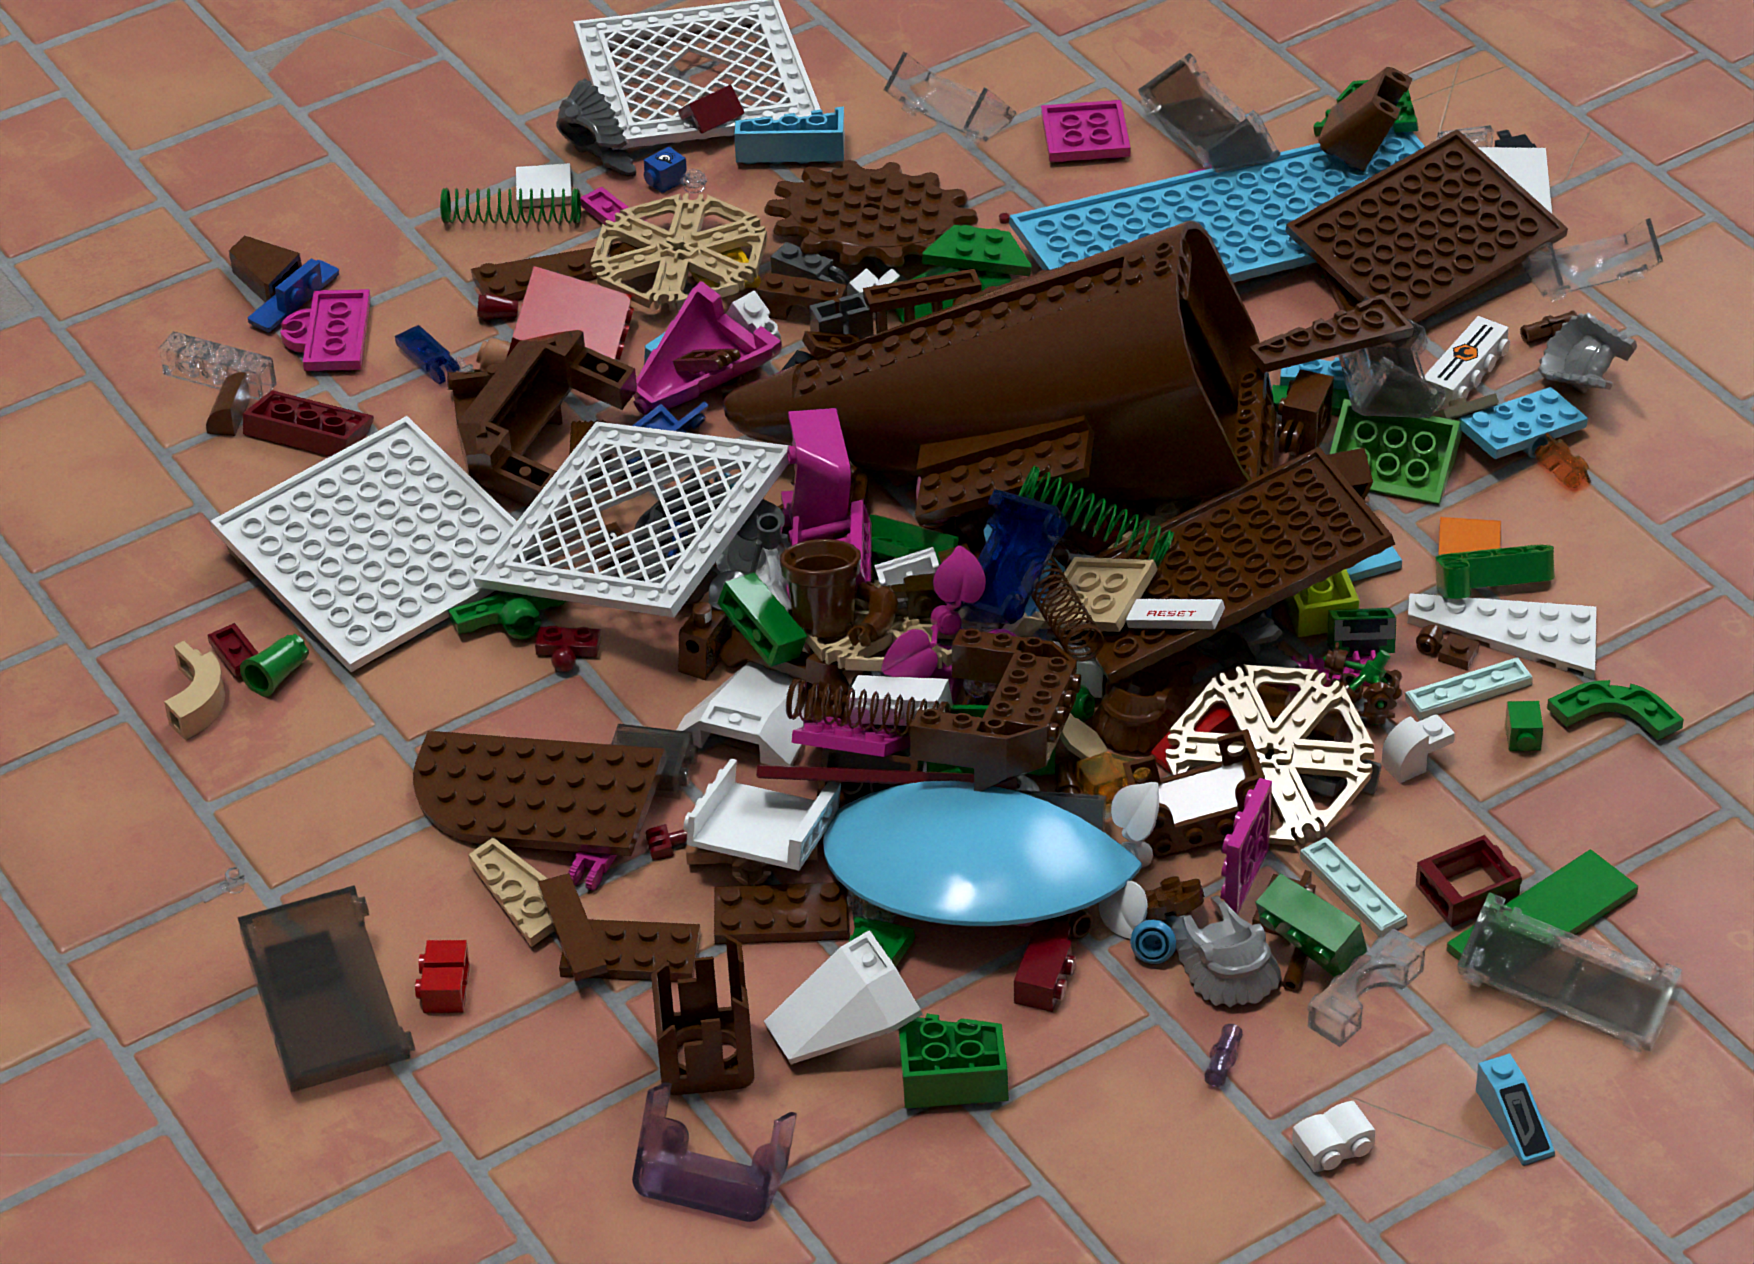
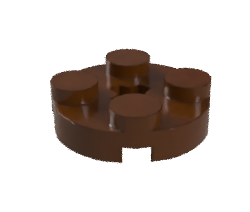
M1173 876L1160 882L1161 887L1154 890H1146L1145 894L1148 905L1146 920H1165L1164 913L1175 911L1176 916H1180L1198 908L1203 904V897H1205L1200 880L1191 879L1180 882L1178 876Z

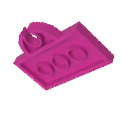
M370 289L314 291L310 309L296 311L282 321V330H280L282 342L293 351L304 352V371H349L361 369L371 301Z

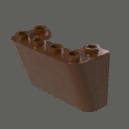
M1386 67L1333 106L1318 138L1320 148L1329 155H1336L1343 159L1349 167L1364 171L1395 123L1400 112V108L1396 107L1404 92L1406 93L1413 78L1395 68Z
M1248 729L1217 737L1222 762L1160 779L1154 755L1122 763L1128 786L1149 782L1158 783L1159 809L1157 820L1152 833L1144 839L1152 848L1154 856H1167L1225 840L1227 834L1232 835L1235 817L1238 811L1243 812L1245 809L1244 802L1248 790H1254L1259 778L1265 779ZM1239 741L1244 743L1243 749L1239 752L1231 753L1227 751L1228 746L1233 742ZM1145 767L1151 770L1150 774L1145 778L1138 779L1133 776L1134 772L1139 768ZM1271 805L1270 823H1271L1272 820H1273L1272 805Z

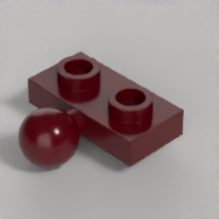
M558 626L540 627L535 643L536 655H552L551 662L553 667L560 672H568L574 668L576 656L597 657L601 642V629L588 627L564 628Z

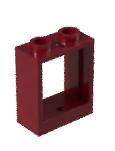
M1486 835L1417 862L1415 885L1451 928L1498 909L1520 894L1522 877L1519 870L1505 859L1501 849L1497 845H1493ZM1481 866L1495 884L1462 897L1447 880L1455 875Z

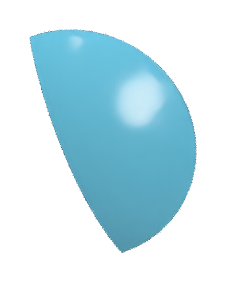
M924 781L893 786L867 794L838 809L824 832L823 839L824 855L829 869L855 895L875 906L896 914L950 925H1015L1063 916L1110 897L1123 888L1127 881H1131L1142 868V863L1109 835L1060 807L1018 791L996 786L981 792L974 791V783L961 781Z

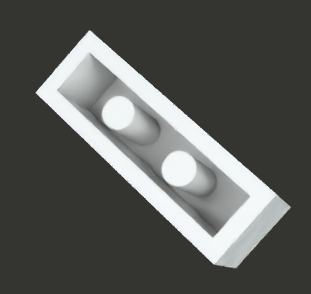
M858 675L852 685L855 690V701L850 718L851 723L858 722L859 696L861 691L865 689L867 691V703L861 722L862 724H869L871 698L873 693L877 691L879 693V705L873 724L882 725L883 701L885 695L889 692L891 695V706L885 725H894L895 703L897 697L901 694L903 697V708L898 726H906L907 706L912 696L915 699L913 719L924 698L927 700V709H932L933 703L936 700L939 704L943 701L948 702L952 708L953 702L948 679ZM852 692L849 700V709L851 706ZM863 694L862 702H861V711H862L863 702H864V694ZM875 696L874 704H873V713H874L875 704H876V696ZM887 698L886 707H885V715H886L887 706H888V698ZM899 700V704H898L897 717H898L899 708H900V700ZM911 703V707H910L909 719H910L911 710H912V703Z

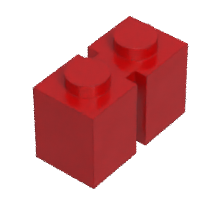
M467 940L426 941L425 954L419 955V973L422 974V978L416 979L415 996L416 999H421L423 1013H464L466 985L470 966Z

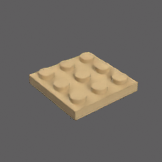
M1074 557L1064 575L1100 631L1120 632L1126 623V618L1136 599L1141 598L1158 568L1154 560ZM1060 590L1053 592L1049 597L1056 595ZM1068 595L1064 600L1070 599L1071 596ZM1064 596L1057 598L1053 603L1060 601ZM1071 601L1068 606L1074 605L1075 602ZM1068 602L1061 604L1057 609L1064 607ZM1050 606L1049 610H1052L1055 606ZM1072 608L1067 609L1066 611L1062 612L1061 615L1066 614V613L1069 612ZM1075 608L1072 612L1078 611L1079 608ZM1054 612L1053 616H1056L1059 612ZM1076 614L1071 615V616L1068 617L1065 621L1070 620V619H1071L1072 617H1074ZM1079 614L1076 618H1081L1082 614ZM1045 620V622L1040 626L1039 629L1051 628ZM1083 620L1079 625L1085 624L1086 620ZM1079 621L1072 623L1068 628L1074 626ZM1067 624L1061 625V629L1065 628Z

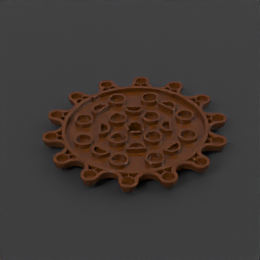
M846 160L843 161L840 168H835L832 172L823 171L816 167H806L801 175V179L804 182L779 181L774 192L777 196L785 199L769 200L764 208V212L769 216L785 218L776 222L773 229L774 234L781 237H803L800 250L806 254H817L825 250L836 251L840 254V262L846 265L859 264L865 257H877L887 266L900 267L904 265V257L906 255L917 254L923 256V251L953 225L972 226L978 223V216L975 210L957 207L965 205L968 201L964 190H944L939 188V176L933 172H927L918 176L903 174L900 165L895 162H888L880 169H865L859 166L856 161Z

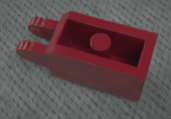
M1064 920L1053 923L1047 935L1038 934L1031 937L1014 978L1015 1004L1053 1012L1057 1000H1063L1067 988V975H1073L1077 957L1072 955V941L1069 938L1071 926Z

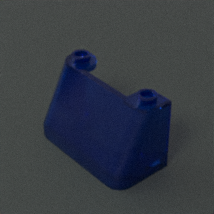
M994 489L988 503L995 507V516L987 521L988 525L992 528V532L978 558L986 578L985 590L978 601L974 603L961 601L960 607L954 609V611L960 615L962 620L969 622L1014 624L1023 617L1028 600L1059 539L1065 534L1066 521L1062 512L1056 506Z

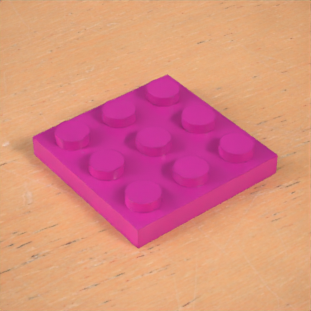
M1121 100L1041 105V117L1049 162L1130 156L1131 147Z
M826 717L827 722H831L834 717ZM822 720L817 724L814 722L804 723V727L793 730L791 743L885 757L909 748L910 736L905 734L900 737L896 730L889 735L885 733L884 729L876 733L871 727L863 731L860 725L854 729H851L848 724L839 727L835 721L831 725H827ZM862 724V726H863L864 728H866V727L869 725V724ZM886 726L887 731L890 732L894 726ZM898 727L899 733H902V728Z
M1259 778L1254 790H1248L1244 802L1245 809L1243 812L1238 811L1234 820V831L1232 835H1226L1222 847V853L1226 854V858L1222 866L1221 876L1226 878L1220 897L1225 900L1237 915L1269 851L1272 781Z

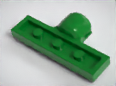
M505 592L458 606L448 611L450 620L459 634L471 633L478 630V628L491 624H503L508 634L513 638L528 639L534 636L541 626L539 610L551 606H561L568 601Z

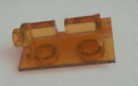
M1547 433L1546 437L1549 443L1545 446L1541 445L1536 449V459L1550 472L1560 465L1553 473L1567 487L1577 488L1581 484L1582 479L1590 484L1591 480L1587 473L1589 466L1585 460L1579 455L1574 457L1562 439L1556 441Z

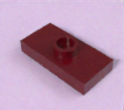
M235 623L207 635L209 644L235 677L241 676L240 665L242 661L258 654V651Z

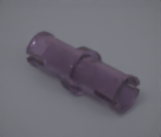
M1235 1024L1224 1025L1218 1042L1211 1048V1060L1204 1073L1205 1081L1211 1086H1223L1230 1067L1236 1063L1238 1057L1237 1048L1243 1037V1031Z

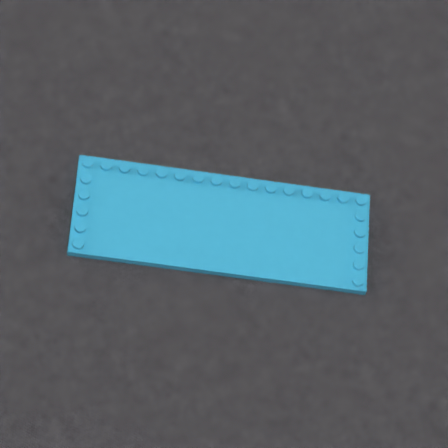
M1392 126L1364 171L1349 167L1343 159L1336 155L1325 153L1320 148V143L1013 214L1009 217V225L1041 269L1052 270L1068 262H1076L1178 224L1195 221L1211 236L1232 281H1244L1274 272L1318 263L1285 232L1286 224L1425 146L1412 131L1394 132Z

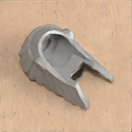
M1579 313L1578 316H1572L1568 323H1563L1561 330L1556 331L1555 336L1549 339L1546 344L1547 348L1543 351L1544 356L1539 360L1541 365L1538 367V371L1546 379L1566 382V384L1571 385L1582 394H1585L1589 388L1610 390L1613 383L1602 378L1603 374L1607 371L1615 356L1628 361L1636 350L1637 344L1635 340L1627 338L1625 333H1620L1616 328L1614 329L1609 324L1603 323L1590 313L1585 315Z
M1213 896L1211 901L1216 911L1224 920L1209 924L1203 929L1198 928L1191 915L1176 916V913L1172 912L1165 915L1166 919L1162 920V922L1167 924L1175 934V950L1178 951L1179 961L1184 964V969L1189 974L1190 982L1194 983V991L1201 993L1204 1000L1210 999L1215 1006L1222 1003L1229 1007L1237 1003L1241 1005L1247 1002L1255 1004L1260 1002L1264 996H1268L1271 990L1278 988L1279 981L1282 980L1281 971L1275 957L1271 953L1270 947L1266 943L1264 928L1261 924L1251 925L1243 920L1225 901H1221V897Z

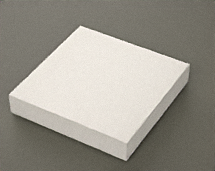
M570 163L516 167L517 207H519L520 188L522 189V207H530L531 188L533 189V207L540 206L541 188L544 190V206L551 205L552 188L554 189V205H562L563 188L565 189V204H571Z

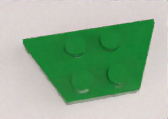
M953 225L923 251L922 264L1028 277L1031 274L1032 265L1009 231H1001L996 228L985 229L970 225Z

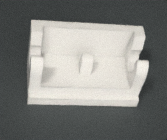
M931 547L874 566L882 587L903 584V579L910 575L936 573L939 563L934 548ZM899 598L897 600L898 602L904 601V598Z

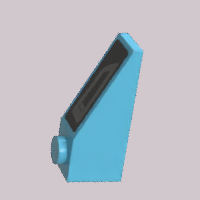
M1511 1054L1478 1063L1476 1092L1521 1164L1524 1166L1555 1156L1554 1147L1528 1082Z

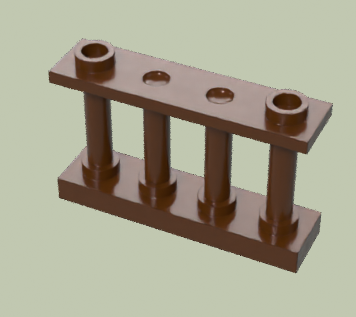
M975 269L866 287L863 288V298L869 313H875L876 333L878 334L888 330V310L903 308L904 323L915 320L916 305L931 303L932 313L943 309L944 300L956 299L964 294L971 295L982 291V284Z

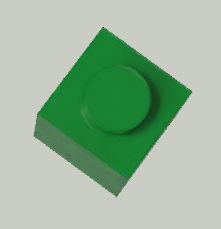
M1507 701L1505 729L1509 751H1541L1543 722L1539 701Z

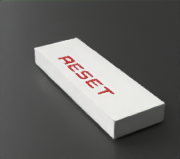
M1136 599L1126 618L1128 628L1215 629L1225 606L1222 599Z

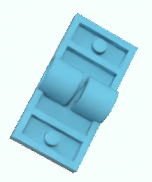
M1549 387L1461 417L1459 421L1462 432L1494 459L1523 450L1531 458H1538L1549 449L1552 439L1586 428L1588 417L1557 391Z

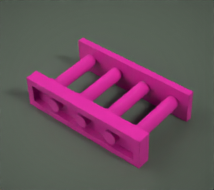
M863 500L851 502V515L847 516V519L805 530L800 517H793V530H789L792 546L800 542L850 531L846 535L847 537L836 540L850 543L861 552V569L856 577V593L858 586L862 582H871L872 523ZM787 585V593L790 600L789 589Z

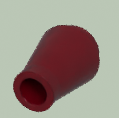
M487 292L486 295L479 294L477 317H484V320L517 317L518 300L507 299Z

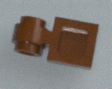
M1436 625L1423 627L1416 638L1417 648L1421 653L1426 655L1439 653L1438 661L1464 670L1469 669L1479 651L1480 642L1450 633L1448 638L1444 639L1443 631Z

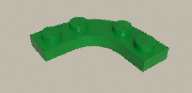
M1610 680L1580 684L1548 699L1547 709L1566 727L1593 714L1618 712L1636 720L1656 740L1682 729L1684 719L1653 692L1631 683L1630 688L1610 685Z

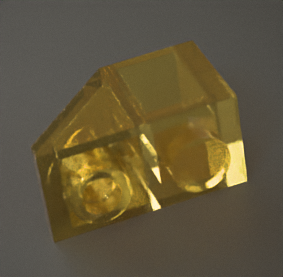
M1103 752L1077 761V782L1084 794L1106 796V805L1112 804L1117 792L1128 786L1122 763L1137 759ZM1145 767L1139 768L1134 772L1133 776L1142 779L1147 777L1151 770Z

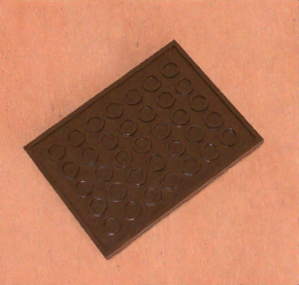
M1456 129L1286 224L1285 232L1360 303L1384 294L1402 315L1414 325L1567 236L1568 228Z

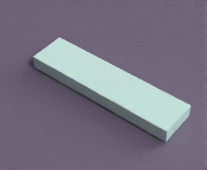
M1517 657L1407 691L1405 693V701L1417 718L1422 720L1435 714L1438 715L1532 685L1533 677Z
M1327 837L1300 850V859L1380 938L1407 925L1408 916Z

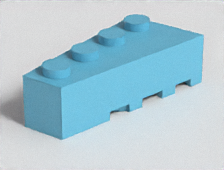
M844 106L835 107L834 113L823 114L822 109L813 110L811 111V116L798 117L795 113L784 114L779 120L774 121L770 116L735 121L736 163L755 164L757 162H770L772 164H781L783 162H798L806 164L813 161H824L825 163L844 161Z

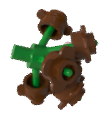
M1336 642L1334 651L1328 650L1327 656L1323 658L1325 662L1324 668L1330 670L1328 679H1331L1328 687L1332 686L1336 680L1339 681L1340 690L1344 685L1354 705L1362 699V684L1366 681L1371 685L1363 692V698L1367 702H1364V711H1358L1359 716L1366 717V722L1374 725L1385 724L1386 718H1395V713H1390L1389 710L1397 706L1396 699L1402 695L1400 688L1402 674L1398 670L1389 671L1384 669L1391 656L1387 652L1380 650L1373 661L1368 660L1365 665L1347 661L1348 651L1339 649L1340 643ZM1345 667L1360 670V675L1357 677L1354 674L1343 672ZM1333 674L1340 675V679H1332Z

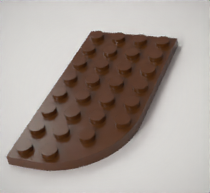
M428 731L415 762L413 785L419 805L427 819L440 831L459 840L484 844L491 838H495L504 846L632 856L668 756L665 748Z

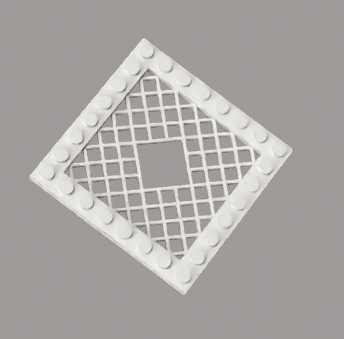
M749 0L573 21L574 32L592 86H597L598 92L605 95V101L609 102L611 109L615 111L614 118L618 119L620 122L619 127L624 130L622 135L626 137L628 144L621 148V150L631 147L654 146L671 142L680 143L695 139L705 140L719 136H733L735 133V121L770 116L774 121L779 120L784 114L795 113L798 117L811 116V111L820 110L819 103L778 0ZM748 24H753V26L750 29L743 27ZM723 27H727V28H728V29H727L726 31H724V32H723V31H720V30H717V29H721V28H723ZM697 30L702 31L699 35L691 33L696 32ZM734 31L743 33L740 38L731 34ZM672 33H676V34H677V35H676L675 37H673V38L666 36V35H670V34H672ZM708 34L718 36L714 41L705 37ZM647 36L651 37L648 41L640 39ZM750 36L759 39L756 43L747 41ZM683 37L692 39L689 44L679 40ZM621 39L626 40L622 44L614 42L619 41ZM725 39L734 42L730 46L721 44ZM657 40L666 42V44L663 47L658 46L654 43ZM699 42L708 45L704 50L695 47ZM635 43L641 47L635 50L628 46ZM742 45L749 49L746 52L737 50L736 48ZM672 46L682 48L678 53L669 49ZM609 47L614 48L615 50L610 53ZM714 48L724 51L720 55L711 53ZM647 49L656 51L652 56L643 52ZM689 51L729 66L705 88L665 74L671 66ZM755 51L764 53L765 55L759 58L752 54ZM621 52L630 54V56L627 59L619 57L618 55ZM663 54L672 57L668 62L659 59ZM732 54L738 56L739 58L736 61L727 59L726 57ZM636 58L646 60L642 65L633 62ZM745 60L754 62V64L751 67L746 66L742 63ZM614 62L620 63V65L615 68ZM653 63L662 66L658 70L649 68ZM627 66L630 67V68L636 69V70H635L633 73H631V74L628 73V72L622 71V70L625 69ZM760 66L770 68L766 73L757 69ZM735 69L744 71L741 76L731 72ZM642 72L651 75L647 80L638 77ZM751 74L760 77L756 82L747 78ZM618 76H620V77H622V78H625V79L620 83V80H619V77H618ZM658 78L667 81L663 85L654 83ZM723 79L733 80L734 82L731 85L736 95L740 96L738 99L744 110L743 115L705 133L699 132L692 116L684 120L681 119L678 110L684 106L675 104L678 99L689 104L713 93L711 90L714 87L722 89L728 86V84L721 82ZM767 80L776 83L772 88L763 85ZM632 81L641 84L636 89L627 86ZM741 83L750 86L746 91L737 87ZM673 84L682 87L679 91L670 89ZM647 87L656 90L652 95L643 92ZM757 89L766 92L762 97L752 94ZM691 90L698 94L695 97H691L685 93ZM623 91H625V92H627V93H630V94L625 98V95H624V92H623ZM663 93L672 96L668 101L659 98ZM773 95L782 98L778 103L768 100ZM637 96L646 99L642 104L632 101ZM746 99L755 101V103L752 106L744 104L742 102ZM652 102L662 105L657 110L648 107ZM628 106L635 108V110L630 113ZM668 108L677 111L673 116L664 113ZM642 111L651 114L647 119L637 116Z
M595 422L472 579L476 587L674 618L789 464L787 458V447L789 445ZM616 453L619 455L603 462V459L610 454ZM637 456L643 458L627 466V460ZM661 459L667 460V463L655 468L650 466V464ZM622 463L623 468L607 473L606 469ZM684 463L692 464V466L677 472L674 468ZM644 466L647 467V471L633 477L631 476L630 472ZM716 466L717 469L701 475L699 470L706 467ZM671 469L672 474L656 480L655 475ZM734 469L741 470L740 473L728 478L724 476V473ZM603 472V476L588 482V478L591 475ZM695 472L697 477L683 483L680 482V478ZM625 474L627 475L628 479L612 485L611 480ZM717 476L721 477V481L709 486L704 484L707 480ZM651 477V483L636 488L635 483ZM676 481L677 485L674 487H671L664 491H661L659 488L660 486ZM607 482L608 487L592 493L591 488ZM736 482L733 488L730 489L729 485ZM700 484L701 489L687 495L685 494L684 490ZM628 486L632 487L631 491L616 496V491ZM725 487L727 492L710 498L709 493ZM656 489L667 517L610 540L600 511ZM587 490V496L575 501L572 500L575 495ZM680 492L682 497L668 503L665 502L664 498ZM609 494L612 495V499L597 505L595 500ZM705 495V501L690 506V501ZM721 502V504L715 510L714 505ZM592 503L593 507L577 513V507ZM685 504L686 509L670 515V509ZM710 507L712 512L695 518L694 513ZM572 510L573 515L557 521L559 515ZM596 513V519L581 524V519ZM690 515V521L675 527L674 521ZM576 522L577 527L561 532L560 528ZM706 522V524L700 530L699 525ZM670 524L671 529L655 535V529ZM599 525L601 526L602 530L588 536L585 535L584 531ZM695 527V533L680 539L679 533ZM556 530L557 535L543 541L541 540L545 534ZM650 532L651 537L635 543L633 538ZM580 534L582 537L569 544L565 543V539ZM675 536L676 541L660 547L658 542ZM605 537L606 542L590 548L589 543ZM630 541V546L615 552L614 546ZM558 542L561 543V547L546 553V547ZM688 543H691V544L688 546V548L685 550V549H684V545H686V544H688ZM652 544L656 547V549L642 555L638 552V550ZM585 545V551L570 556L569 551ZM680 548L681 553L666 559L664 558V553ZM607 549L611 552V554L596 560L593 556ZM541 551L542 555L526 561V557L529 554ZM634 552L635 558L619 563V558ZM565 554L566 559L550 565V559ZM657 556L660 557L661 561L644 567L643 562ZM589 557L591 562L577 568L574 567L573 563ZM614 561L615 566L599 572V566ZM545 562L546 566H539L538 564ZM674 563H676V564L672 567V569L669 570L668 566H669V565H672V564H674ZM639 564L640 570L624 576L623 570ZM568 565H569V567H570V570L561 569V568L566 567V566H568ZM664 568V574L649 580L648 574ZM592 569H594L595 574L586 573L587 571H590ZM616 573H619L620 578H619V577H613V576H611V575H614V574H616ZM640 577H644L645 581H640V580H635V579H638V578H640Z

